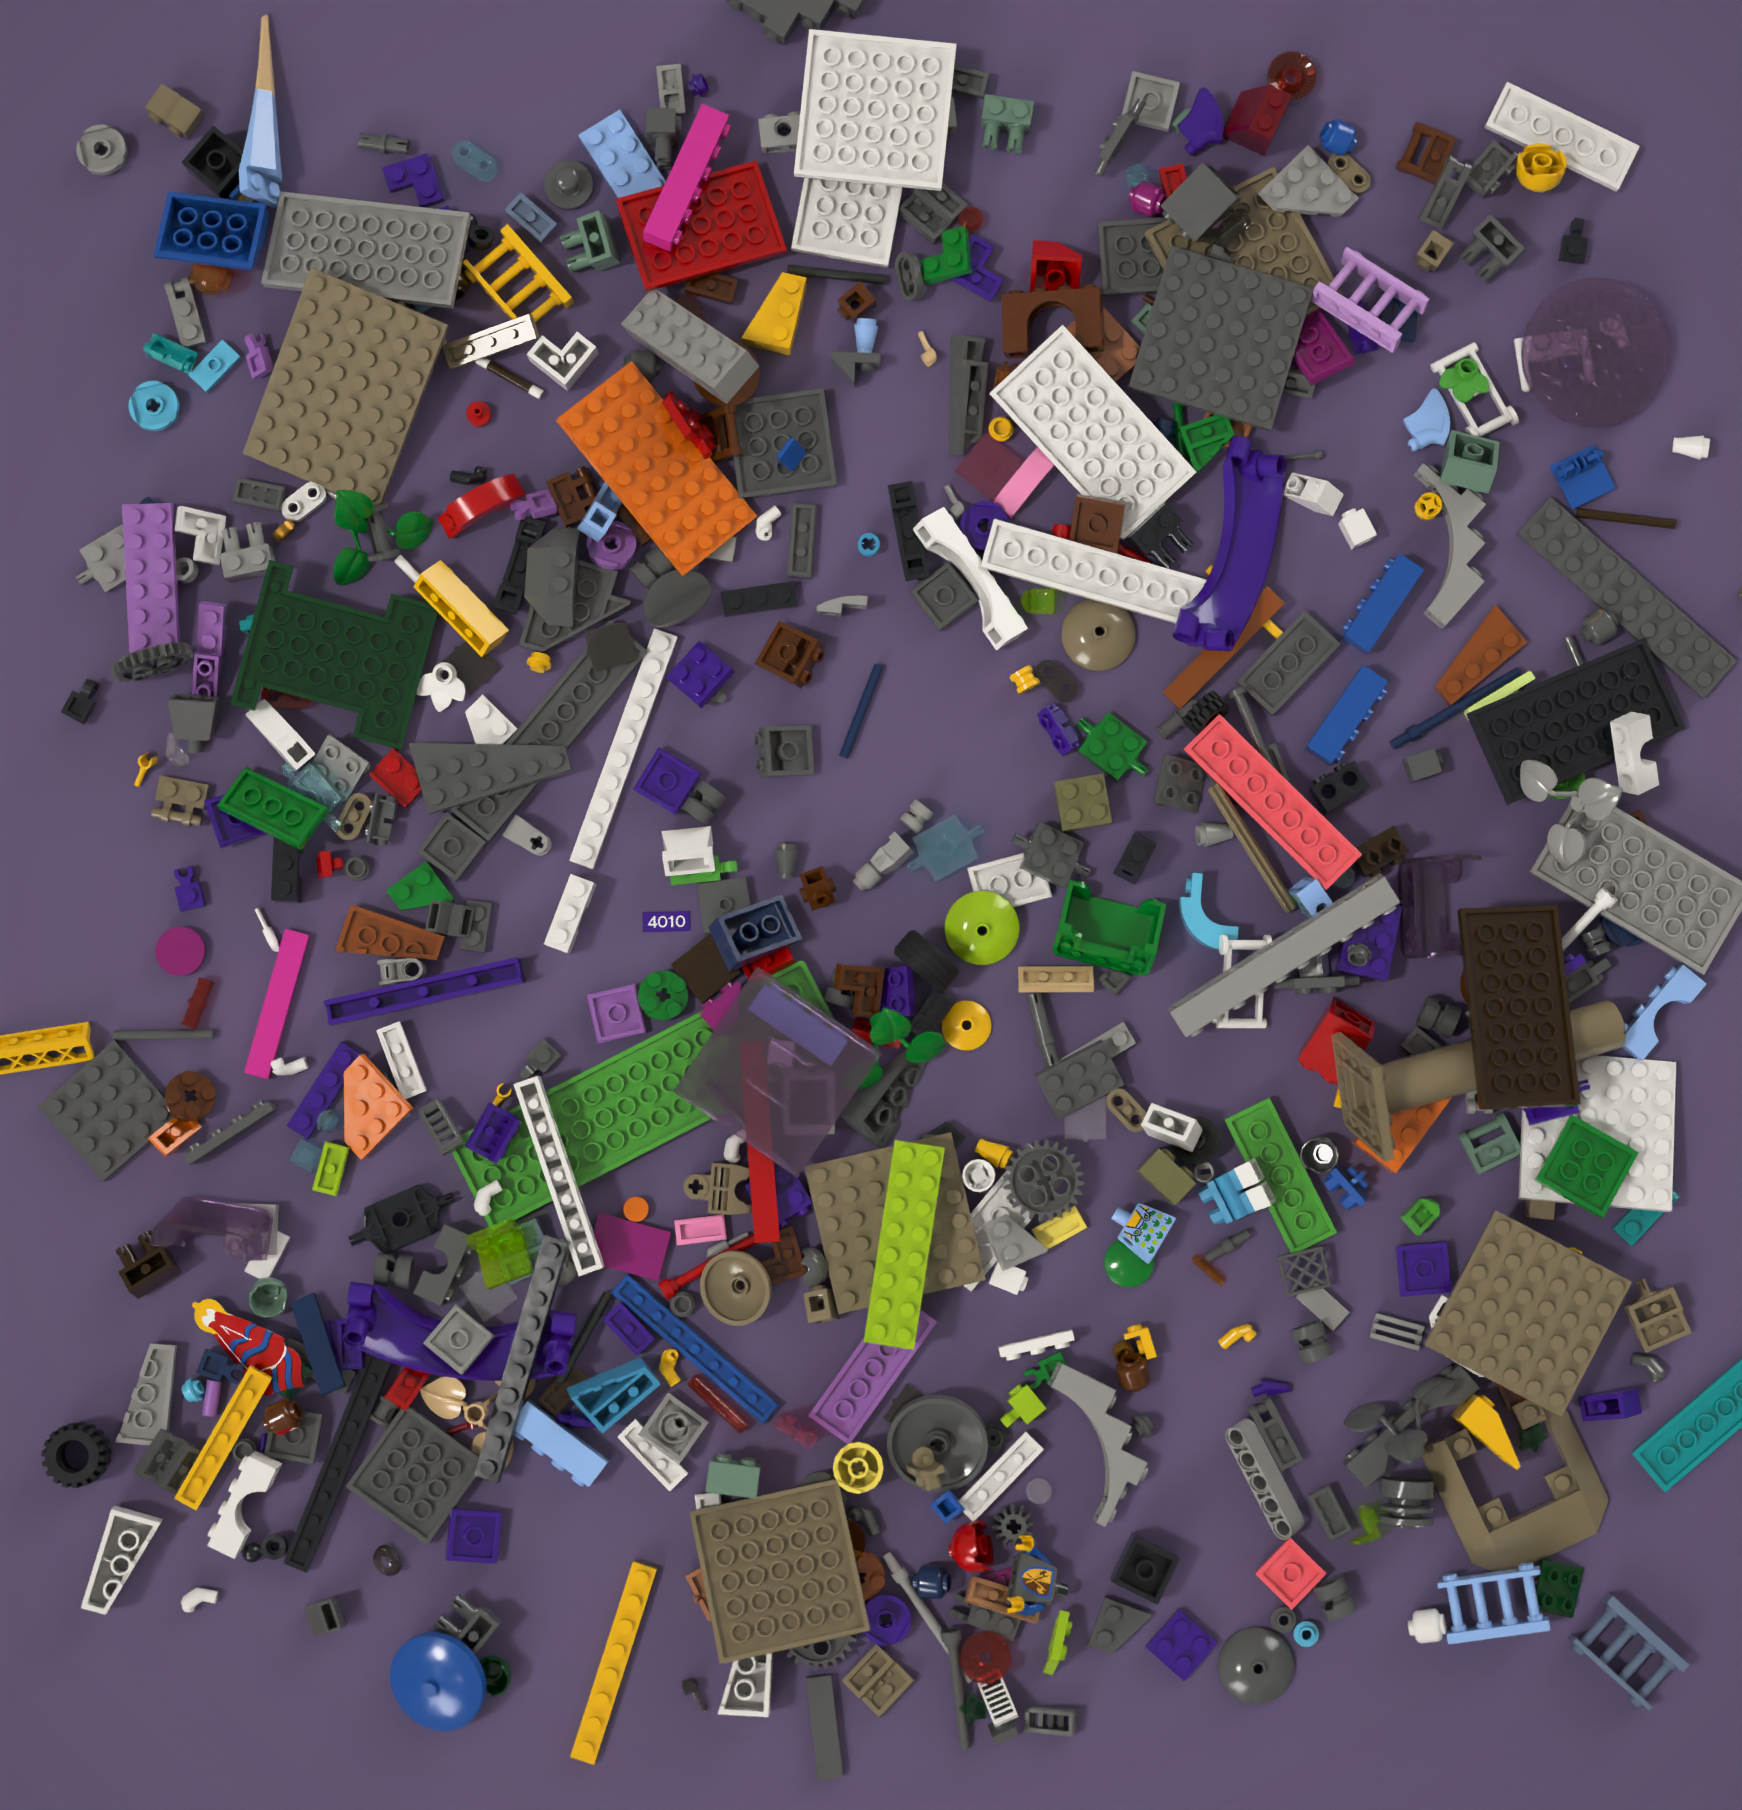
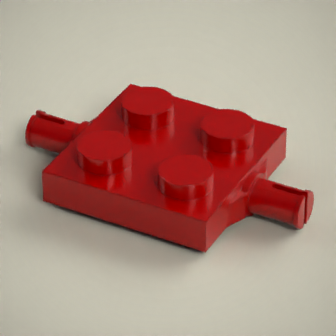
M674 392L666 393L662 403L684 438L694 444L704 459L711 457L712 450L716 447L712 440L714 435L706 425L701 423L702 416L694 407L688 408L681 399L678 400Z

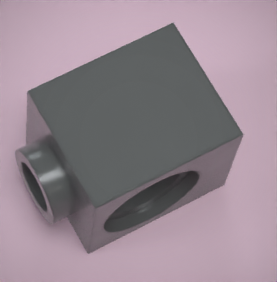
M1434 748L1402 760L1410 784L1441 773V767L1444 766L1440 753H1436Z

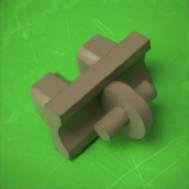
M924 1446L916 1448L911 1456L914 1465H906L907 1472L914 1475L917 1485L924 1486V1489L927 1491L941 1487L939 1474L945 1472L943 1465L934 1461V1454L929 1448Z

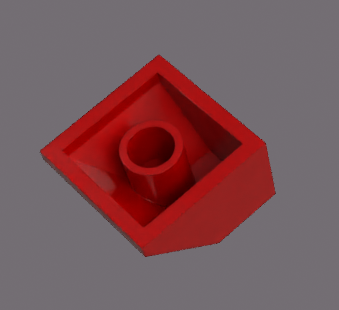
M1033 240L1029 292H1033V289L1046 288L1047 291H1054L1061 286L1079 289L1082 255L1059 242Z

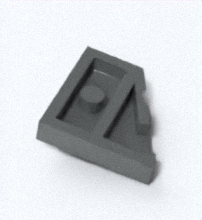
M1105 1596L1087 1644L1093 1648L1113 1654L1150 1619L1151 1614Z

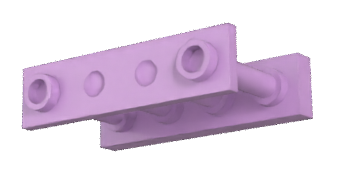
M1346 247L1341 259V264L1344 267L1329 285L1319 281L1314 287L1310 301L1393 353L1398 347L1402 333L1398 330L1414 310L1422 315L1424 314L1429 298L1421 291L1413 289L1370 262L1358 251H1353ZM1354 271L1365 279L1350 298H1345L1336 291L1351 272ZM1374 284L1384 290L1385 293L1371 311H1366L1357 304ZM1395 297L1406 305L1391 325L1386 324L1378 319V316Z

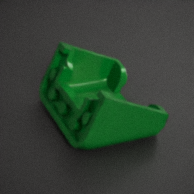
M1069 880L1052 950L1054 954L1063 958L1132 975H1147L1156 956L1166 903L1159 902L1156 899H1147L1142 901L1138 908L1091 896V888L1085 882Z

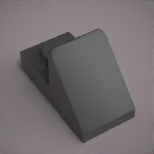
M831 351V363L855 387V368H860V371L873 372L875 368L880 369V353Z

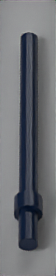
M1516 667L1420 724L1411 725L1405 729L1403 734L1390 740V745L1395 750L1410 740L1413 742L1422 737V733L1522 675L1520 669Z

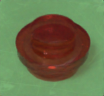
M974 207L963 209L959 214V225H965L968 232L977 231L983 223L982 213Z

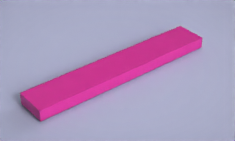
M289 929L284 930L244 1073L270 1079L273 1069L270 1063L275 1060L310 935Z

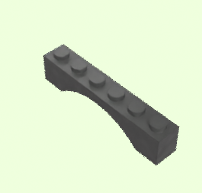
M1450 1363L1439 1374L1441 1375L1440 1377L1455 1379L1454 1386L1437 1402L1432 1404H1424L1422 1402L1420 1405V1415L1438 1407L1461 1405L1480 1387L1459 1364L1455 1363L1452 1366ZM1414 1397L1409 1398L1401 1406L1403 1410L1397 1415L1393 1413L1386 1418L1398 1434L1411 1421L1416 1419L1415 1401L1417 1399H1414ZM1386 1426L1378 1432L1374 1430L1364 1438L1366 1443L1359 1449L1354 1447L1345 1455L1347 1459L1343 1462L1344 1465L1365 1488L1386 1471L1389 1454L1386 1452L1385 1443L1393 1436Z

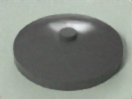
M927 1395L907 1403L894 1416L887 1436V1452L893 1468L900 1477L912 1486L925 1490L924 1486L917 1485L915 1476L907 1472L906 1465H914L911 1456L916 1448L921 1446L929 1448L934 1454V1461L942 1464L945 1472L939 1474L941 1487L928 1491L946 1492L949 1489L955 1490L968 1484L981 1471L988 1452V1435L979 1414L965 1402L947 1395Z

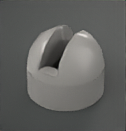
M1205 1162L1195 1167L1194 1175L1199 1182L1206 1183L1214 1177L1215 1170L1210 1163ZM1210 1169L1211 1173L1199 1174V1170Z

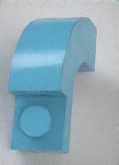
M1192 873L1190 878H1186L1185 893H1189V897L1179 898V912L1186 930L1196 941L1209 949L1219 951L1220 935H1227L1228 940H1238L1239 927L1219 925L1207 918L1201 907L1203 874Z

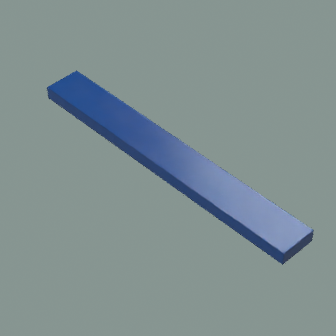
M627 1274L611 1292L762 1424L778 1408L779 1403L676 1316L631 1275Z

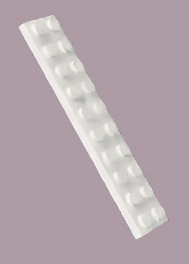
M997 519L993 520L981 567L990 571L1175 624L1180 608L1192 601L1207 581L1206 579Z

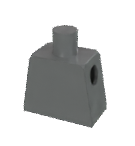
M174 694L168 699L174 737L176 739L188 740V752H203V741H209L215 736L221 704L220 696Z

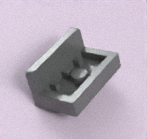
M1493 140L1472 164V169L1465 184L1482 198L1488 192L1493 194L1501 184L1499 181L1503 174L1508 176L1516 167L1514 161L1518 154L1514 152L1511 155Z

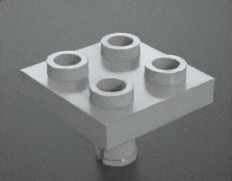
M667 1393L638 1435L674 1462L680 1464L709 1422L673 1395Z

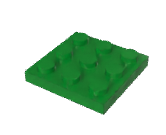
M1571 1114L1534 1181L1602 1219L1639 1152Z

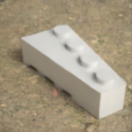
M116 1505L113 1506L81 1605L82 1609L106 1615L161 1524L162 1518Z
M773 1653L733 1662L718 1714L769 1717Z

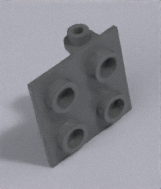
M1164 754L1163 760H1161V771L1158 774L1159 780L1156 782V794L1153 796L1154 804L1159 806L1166 805L1197 814L1206 772L1196 762Z

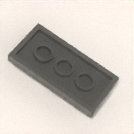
M1304 610L1236 683L1240 687L1244 686L1246 693L1269 715L1273 716L1341 644Z

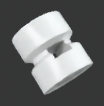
M971 1160L962 1170L963 1183L972 1191L982 1192L992 1186L995 1179L993 1167L985 1160Z

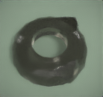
M385 1544L379 1546L373 1553L374 1565L381 1574L394 1576L400 1572L403 1565L398 1553L393 1548ZM381 1557L388 1561L389 1568L382 1563Z

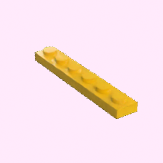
M253 1366L248 1368L174 1499L194 1510L198 1509L273 1377Z

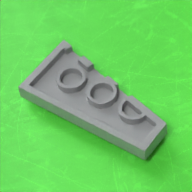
M150 1343L139 1374L140 1377L131 1396L129 1408L123 1419V1425L116 1438V1443L150 1445L161 1428L169 1431L177 1345Z

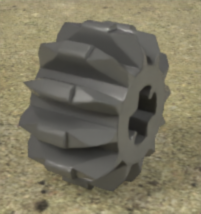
M1011 1503V1512L1007 1513L1005 1507L1002 1506L1000 1510L1004 1516L994 1515V1519L1001 1523L992 1524V1529L1000 1530L995 1534L996 1539H1000L1005 1535L1003 1539L1004 1546L1011 1539L1012 1545L1015 1548L1019 1535L1033 1536V1532L1027 1528L1035 1527V1522L1027 1521L1032 1517L1031 1512H1027L1022 1516L1024 1506L1021 1505L1018 1511L1015 1512V1506ZM1013 1519L1016 1520L1017 1524H1020V1528L1016 1527L1017 1531L1014 1532L1011 1531L1010 1527H1007V1523L1011 1524L1010 1520Z

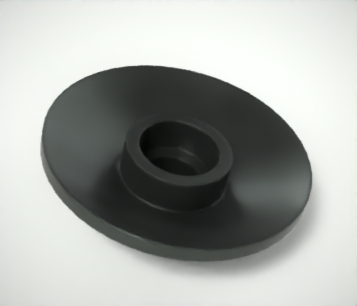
M1190 1117L1196 1119L1203 1130L1198 1141H1202L1201 1145L1195 1147L1193 1152L1172 1144L1171 1148L1180 1161L1190 1165H1198L1207 1162L1216 1154L1220 1146V1133L1215 1124L1209 1119Z

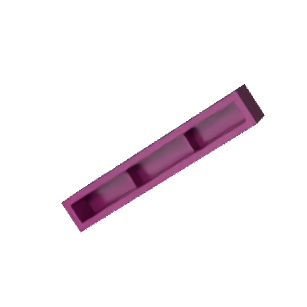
M701 104L644 228L643 241L669 252L674 244H679L683 231H680L683 223L688 224L693 212L690 209L693 202L697 203L701 196L702 189L700 186L702 181L707 182L711 174L712 168L709 166L712 159H718L722 148L719 144L722 138L726 140L729 135L731 125L728 124V114Z

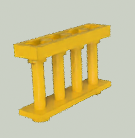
M508 224L500 230L503 236L502 243L474 267L467 259L463 261L466 268L464 273L472 283L477 281L510 320L518 318L512 310L539 287L543 288L546 286L552 293L549 294L550 298L531 313L535 323L556 305L562 304L567 310L574 304L569 293ZM514 249L519 255L518 261L489 285L480 274L508 250L511 252ZM530 267L535 273L534 279L509 301L504 303L496 292L524 268L527 270Z

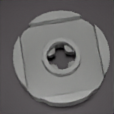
M94 125L83 132L84 135L81 137V140H78L76 152L79 161L90 173L109 175L125 166L127 144L118 131L107 125ZM101 144L108 148V151L103 156L96 154Z

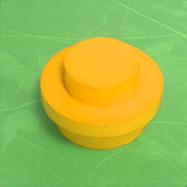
M1005 417L994 418L989 424V434L995 441H1006L1012 436L1013 425Z
M533 652L531 657L527 658L526 663L534 672L544 673L551 669V658L544 653Z

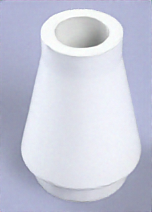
M1704 435L1683 438L1674 437L1672 452L1699 460L1707 458L1710 438H1704Z

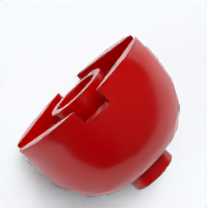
M982 1520L962 1524L954 1532L951 1544L948 1547L950 1557L955 1560L958 1566L968 1572L989 1571L991 1568L988 1567V1564H993L994 1561L992 1539L990 1535L985 1537L983 1529H987V1526Z

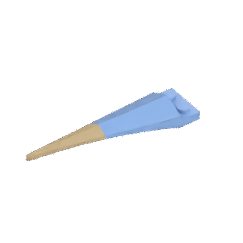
M267 14L261 17L256 88L248 133L239 166V185L241 193L274 209L278 206L280 195L279 183H282V171Z

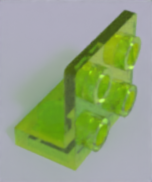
M508 1219L466 1236L467 1245L478 1253L485 1287L488 1290L533 1273L523 1228L513 1219Z

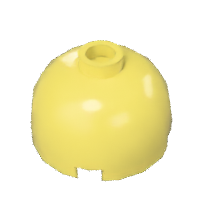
M863 1442L849 1443L841 1448L835 1456L833 1464L834 1477L838 1484L846 1491L856 1494L867 1492L876 1487L882 1478L884 1469L882 1457L877 1449Z

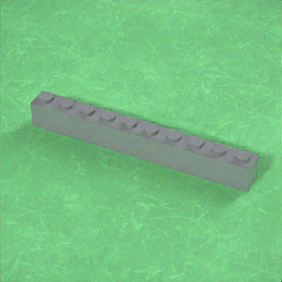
M1379 873L1167 1007L1185 1037L1189 1035L1191 1037L1196 1036L1204 1030L1203 1026L1210 1022L1216 1023L1225 1017V1012L1232 1008L1236 1010L1246 1004V999L1252 995H1261L1268 989L1267 986L1274 981L1279 983L1289 976L1288 973L1293 969L1304 968L1311 962L1310 959L1317 954L1322 956L1332 949L1331 945L1338 941L1344 942L1353 936L1352 932L1360 927L1362 929L1369 927L1375 922L1374 918L1377 916L1391 913L1396 909L1395 905L1400 903L1386 878Z

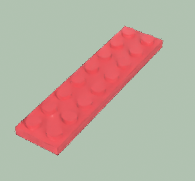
M1220 714L1184 748V751L1313 878L1317 879L1325 890L1362 856Z

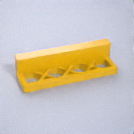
M89 1022L0 1035V1059L6 1058L13 1061L10 1065L0 1066V1075L91 1061L95 1055L90 1043L91 1028ZM84 1046L86 1053L77 1054L71 1050L73 1047ZM53 1050L62 1053L60 1057L56 1058L46 1054L48 1051ZM31 1054L37 1057V1059L28 1062L22 1059L23 1055Z

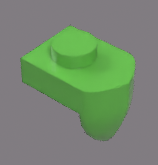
M1429 1198L1416 1199L1400 1218L1416 1236L1421 1235L1439 1217L1441 1212L1440 1205Z

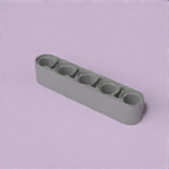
M1243 1418L1227 1429L1225 1433L1226 1441L1273 1533L1279 1539L1287 1540L1303 1528L1304 1518L1256 1424L1248 1418Z

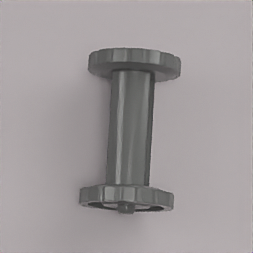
M388 502L373 503V513L366 519L374 552L367 556L370 562L387 560V558L400 555L399 549H391L382 513L383 510L389 508Z

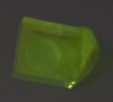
M1027 589L1020 599L1021 606L1028 614H1056L1057 590Z
M1364 1504L1355 1508L1366 1532L1356 1536L1349 1543L1367 1544L1380 1539L1381 1536L1376 1526L1379 1520L1373 1508L1368 1509Z

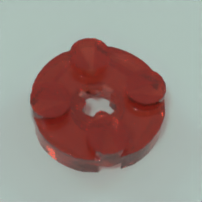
M994 1632L974 1634L966 1640L961 1649L960 1666L971 1680L980 1684H993L1003 1678L1010 1667L1011 1656L1008 1644L1000 1635ZM988 1651L991 1653L989 1658L992 1662L983 1664L980 1662L979 1653L985 1654Z

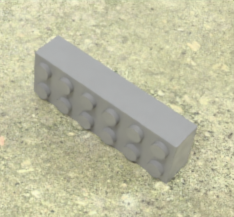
M657 289L649 291L621 323L634 340L726 404L759 367L747 350Z

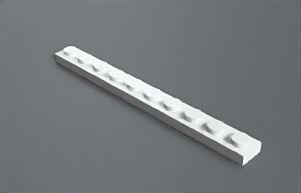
M655 628L646 649L648 653L642 660L569 861L594 870L678 640L677 636Z

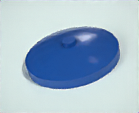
M425 1632L413 1636L398 1649L391 1663L390 1683L398 1704L411 1719L426 1728L437 1731L459 1729L467 1725L480 1712L485 1702L487 1691L486 1677L478 1658L464 1643L450 1635L439 1632Z

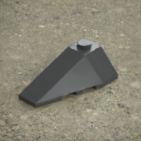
M908 1048L882 1069L883 1074L878 1082L868 1088L858 1089L839 1112L852 1129L879 1149L884 1148L897 1131L900 1124L897 1121L902 1108H907L909 1100H906L912 1087L917 1085L927 1061L922 1063L908 1061L905 1057Z

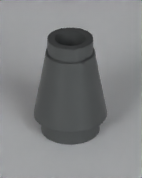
M778 842L775 854L779 878H794L799 854L797 843Z

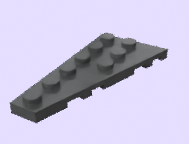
M409 743L426 807L430 815L572 771L565 746Z

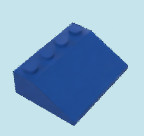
M168 191L153 256L159 259L252 271L265 243L270 222L266 204Z

